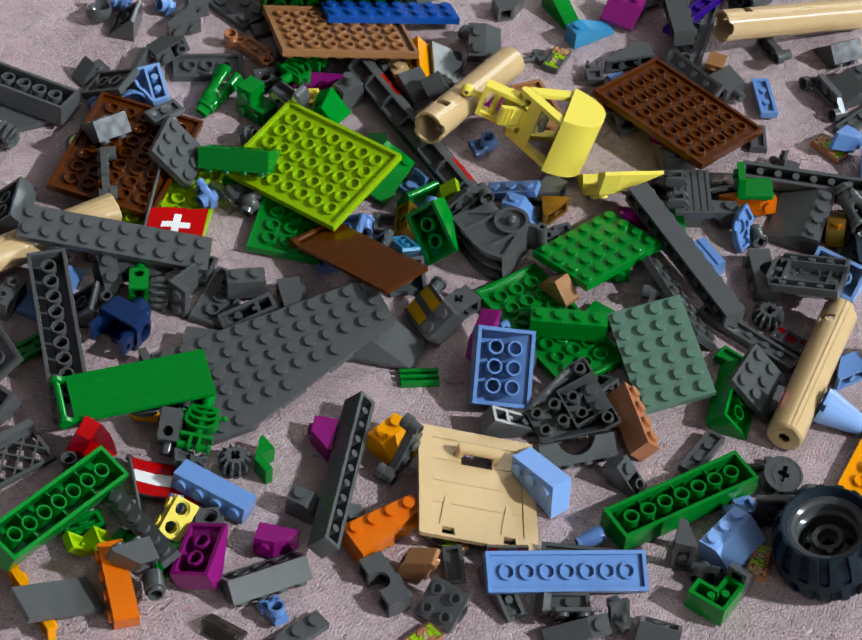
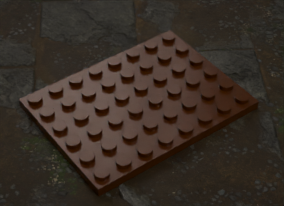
M657 57L599 86L592 93V96L619 113L626 120L635 124L639 129L651 135L652 138L658 140L668 149H671L700 170L758 137L763 132V128Z
M102 91L83 123L125 110L132 131L126 133L127 137L117 140L115 137L110 139L111 143L100 146V143L93 144L80 128L48 180L46 189L84 201L98 197V188H102V179H98L97 168H101V166L97 165V148L116 146L117 160L109 161L110 185H117L118 200L115 201L118 203L121 212L145 219L158 164L147 152L161 125L154 127L144 118V111L155 106ZM185 115L176 117L179 124L196 140L203 127V121ZM162 167L151 208L161 205L174 181Z

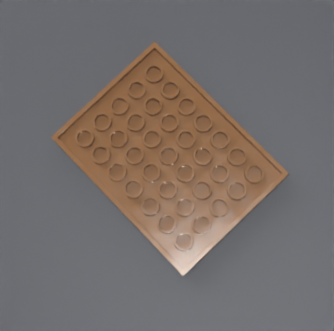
M263 5L262 8L279 51L286 58L319 57L327 59L328 57H336L337 59L370 58L373 60L379 58H386L388 60H412L419 58V51L404 24L328 23L320 6Z

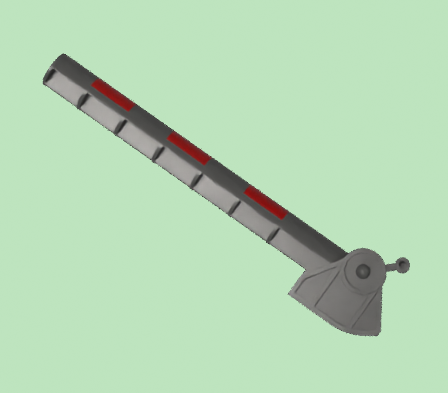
M353 58L349 62L347 72H352L363 83L366 97L440 185L453 178L459 181L460 190L464 186L469 188L478 185L441 140L434 144H427L416 136L414 132L416 127L415 117L418 113L372 59ZM478 199L465 211L452 216L458 249L477 271L494 280L510 275L518 260L526 255L529 249L535 250L547 244V224L529 223L528 214L517 207H506L500 210L493 201L489 204H483Z

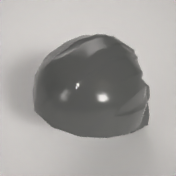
M96 0L95 3L86 7L88 18L95 23H103L109 20L112 12V6L108 3L109 0Z

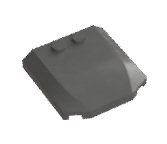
M786 252L783 258L777 257L773 259L766 274V284L771 292L839 301L849 277L851 259Z

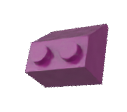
M608 0L601 14L600 21L631 31L643 16L646 0Z

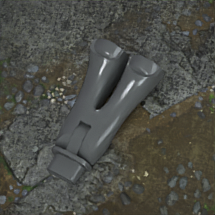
M842 182L834 187V191L841 208L849 220L851 231L856 236L862 230V218L856 211L858 209L862 214V196L851 185Z

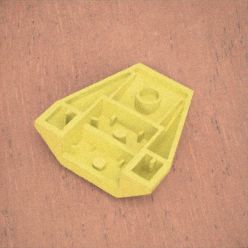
M621 171L580 174L576 176V180L583 196H590V199L609 198L610 194H617L629 187L664 174V171Z

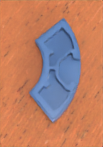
M747 203L742 204L738 208L732 223V240L736 253L743 252L752 244L749 232L751 223L755 218Z

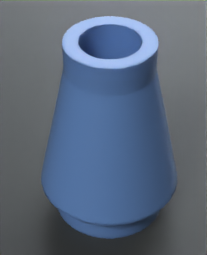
M594 525L575 538L574 541L576 545L597 546L602 545L607 540V537L600 525L597 527Z

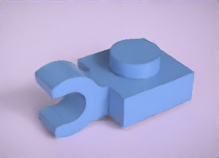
M750 495L734 498L730 504L722 506L724 512H721L719 515L722 518L734 505L751 515L754 501Z

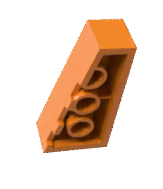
M410 494L346 523L341 543L357 564L361 558L380 550L382 552L387 547H392L397 539L403 538L418 526L417 499L413 494Z
M123 539L97 543V551L93 552L95 564L98 565L99 583L103 585L104 589L102 591L104 604L107 603L109 609L106 610L108 623H112L114 630L137 626L140 623V614L130 571L106 559L110 547L118 542L124 544Z

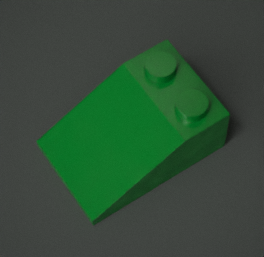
M387 140L383 145L400 153L402 160L369 194L371 198L383 207L415 164V161Z
M444 197L434 199L405 215L428 266L458 251L452 213Z

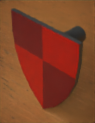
M87 415L84 416L65 450L72 451L78 457L84 458L102 445L112 456L117 455L115 443L110 433L102 424Z

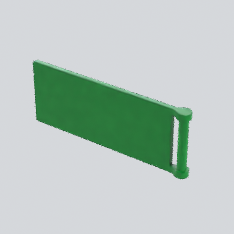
M204 349L68 376L56 375L49 378V384L53 388L60 418L58 423L61 429L81 423L85 415L99 420L216 396L215 386ZM65 383L74 417L67 416L61 385Z

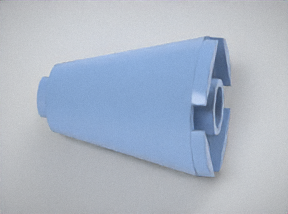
M829 387L823 395V399L812 421L855 435H859L860 432L862 433V413L835 389Z

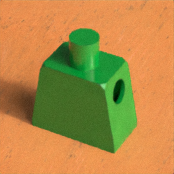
M332 87L319 91L310 109L338 124L351 114L349 108Z
M139 263L129 270V301L135 297H141L149 304V268ZM136 290H142V295H137Z

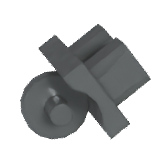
M617 595L607 598L608 618L612 630L610 636L613 637L619 632L625 633L630 631L633 625V620L630 617V600L627 597L620 599Z

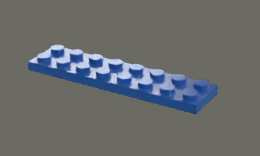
M328 0L320 4V9L328 23L459 25L460 21L452 5L447 2H442L441 4L425 2L421 4L397 1L392 3L360 1L358 3Z

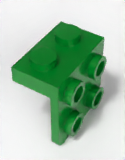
M737 162L736 169H733L732 175L737 199H758L761 201L774 199L772 180L769 178H746L744 162Z

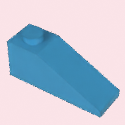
M579 19L566 24L564 40L575 50L610 36L615 31L606 22Z
M407 235L393 236L390 248L408 257L416 256L421 251V247Z

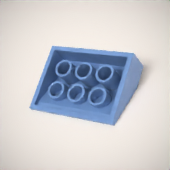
M477 325L473 328L467 405L479 407L495 405L507 409H526L530 405L536 331Z

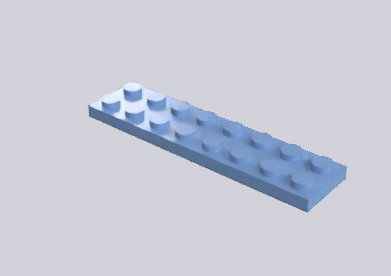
M645 550L483 552L486 595L540 594L544 591L549 593L590 591V593H647L649 591Z

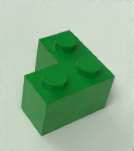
M250 75L237 85L236 112L263 127L277 112L278 104L264 97L265 83Z
M726 575L716 588L698 577L687 592L684 606L720 627L740 602L745 585Z

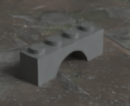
M612 431L589 435L585 447L575 454L566 453L557 442L533 445L537 452L555 466H562V469L574 468L576 463H581V466L593 464V460L600 459V462H605L610 457L618 455L615 435Z

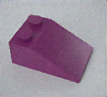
M189 522L178 550L181 556L174 561L169 573L178 589L217 590L224 568L228 534L227 523Z

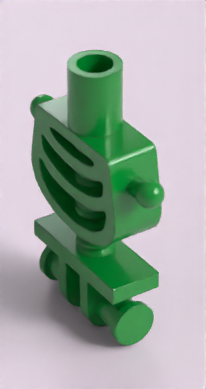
M293 57L287 58L283 63L277 62L276 66L280 67L281 75L277 78V82L284 81L288 84L292 81L297 85L310 84L312 69L319 73L321 66L326 67L328 64V59Z
M215 396L203 398L201 405L191 403L188 410L184 407L181 408L185 413V426L190 431L180 430V438L177 441L176 448L186 449V452L195 449L196 454L202 452L209 455L211 446H213V436L209 435L218 431L220 421H228L227 416L220 417L219 408L213 407L216 399Z

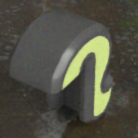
M278 81L269 90L270 98L276 103L281 102L283 105L288 100H291L305 107L310 101V92L304 84L295 90L284 81Z

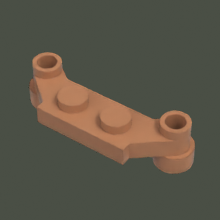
M232 28L224 31L225 47L227 49L238 48L260 64L261 68L273 66V52L250 35L238 36L237 30Z

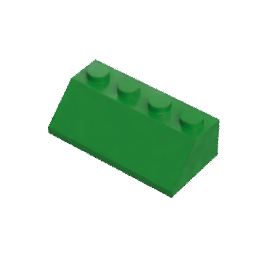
M213 144L198 146V168L204 169V172L209 173L221 170L222 174H232V171H237L238 175L256 173L258 177H267V174L274 172L280 150Z
M529 305L528 330L536 331V337L605 343L608 313Z
M738 358L719 366L714 385L716 396L711 397L705 421L718 434L746 440L753 411L727 383L741 361Z

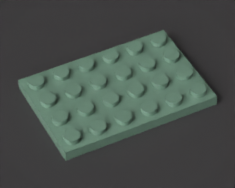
M680 294L608 313V324L630 386H635L639 390V398L646 407V415L716 396L714 384Z

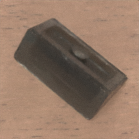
M212 180L208 184L210 190L214 189L219 197L217 199L218 203L229 215L239 209L240 203L219 180Z
M214 614L203 618L197 631L199 635L209 640H243L248 633Z

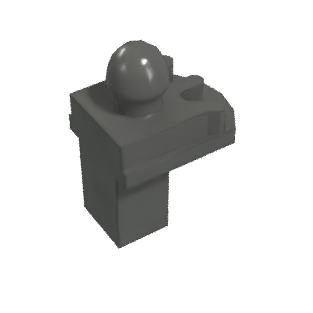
M782 150L779 158L776 156L769 158V162L773 165L793 168L800 167V163L787 159L789 150Z

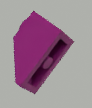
M315 415L313 423H309L308 435H311L310 443L329 462L338 428V419Z
M259 522L253 539L252 554L274 558L298 549L300 530Z

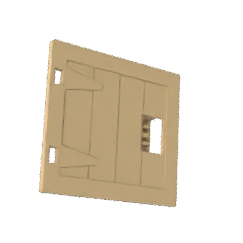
M420 423L424 426V429L421 432L423 433L420 439L421 443L417 448L418 534L484 547L486 545H509L503 543L506 540L514 542V545H528L529 551L539 550L536 501L512 473L513 455L529 447L533 448V445ZM464 455L491 459V470L462 465L461 458ZM442 529L453 531V534L442 533Z

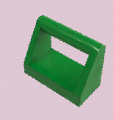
M435 180L405 193L397 201V207L409 200L413 204H417L420 202L424 203L426 196L436 197L439 189L438 181Z

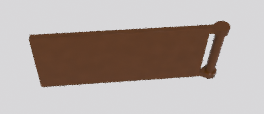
M341 224L335 231L318 225L300 236L292 237L288 240V244L292 249L298 248L384 294H389L428 271V266L344 224Z

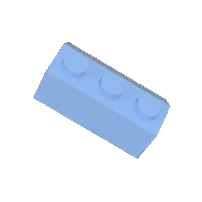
M820 245L818 246L814 254L818 256L845 258ZM851 261L849 277L841 297L854 302L862 291V265Z
M734 505L699 540L697 557L709 562L711 566L715 565L723 568V573L727 574L731 563L744 565L750 559V555L761 544L766 542V537L752 515Z

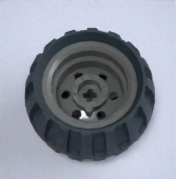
M819 484L813 488H804L793 498L790 497L777 514L771 537L772 555L780 575L795 592L799 591L807 599L821 600L824 603L849 600L851 596L862 593V495L855 490L845 489L841 485L825 486V484Z

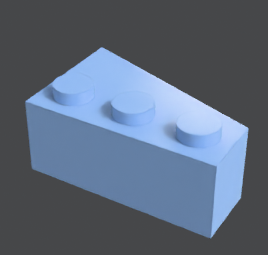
M160 63L138 67L137 69L140 73L135 78L136 80L130 84V88L142 92L147 97L148 105L157 106L170 100Z
M532 447L513 455L512 473L550 519L569 509L572 479L570 476Z

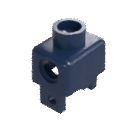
M119 295L113 296L98 309V316L88 324V338L94 340L101 333L108 335L112 342L118 345V355L124 357L131 349L136 351L151 335L150 314L152 310L150 305L141 297H135L128 301Z

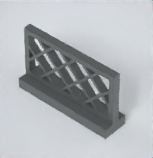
M30 418L0 433V456L2 457L0 475L2 470L13 472V476L10 478L0 477V490L56 460V456L36 431L34 423ZM33 436L37 442L36 445L25 444L24 441L26 438ZM14 446L20 449L17 455L7 453V448ZM22 448L34 450L33 457L22 456ZM37 451L45 452L48 455L44 460L35 458ZM5 457L16 459L15 467L3 465ZM19 460L31 462L30 467L27 469L18 468Z

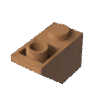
M410 547L401 557L396 572L401 577L418 585L422 579L426 580L431 570H435L440 563L438 557L441 550L439 548Z

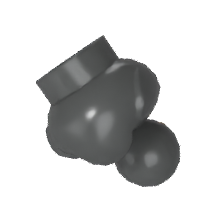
M254 190L241 196L239 199V212L246 217H251L253 213L258 212L262 194Z

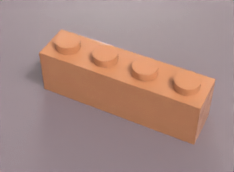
M624 382L610 392L607 397L622 421L618 426L629 454L642 462L660 449L657 443L658 437L651 428L652 422L645 413L646 407L639 398V390L635 386H630Z

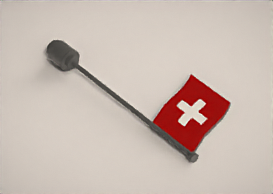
M158 165L143 225L202 236L209 208H151L161 171V166Z

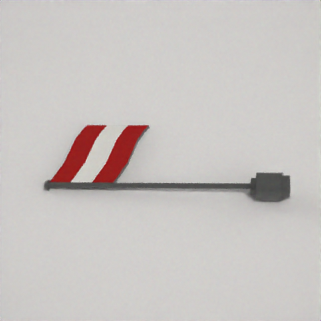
M132 454L126 455L136 505L141 510L139 495L166 501L169 493L184 495L185 499L202 508V503L171 487L173 472L177 467L171 464L154 463L134 458ZM149 568L142 574L144 593L148 599L157 601L162 599L166 592L164 576L160 569Z

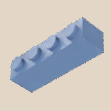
M188 459L173 472L171 482L173 489L207 507H219L220 514L239 524H242L254 510L256 495Z

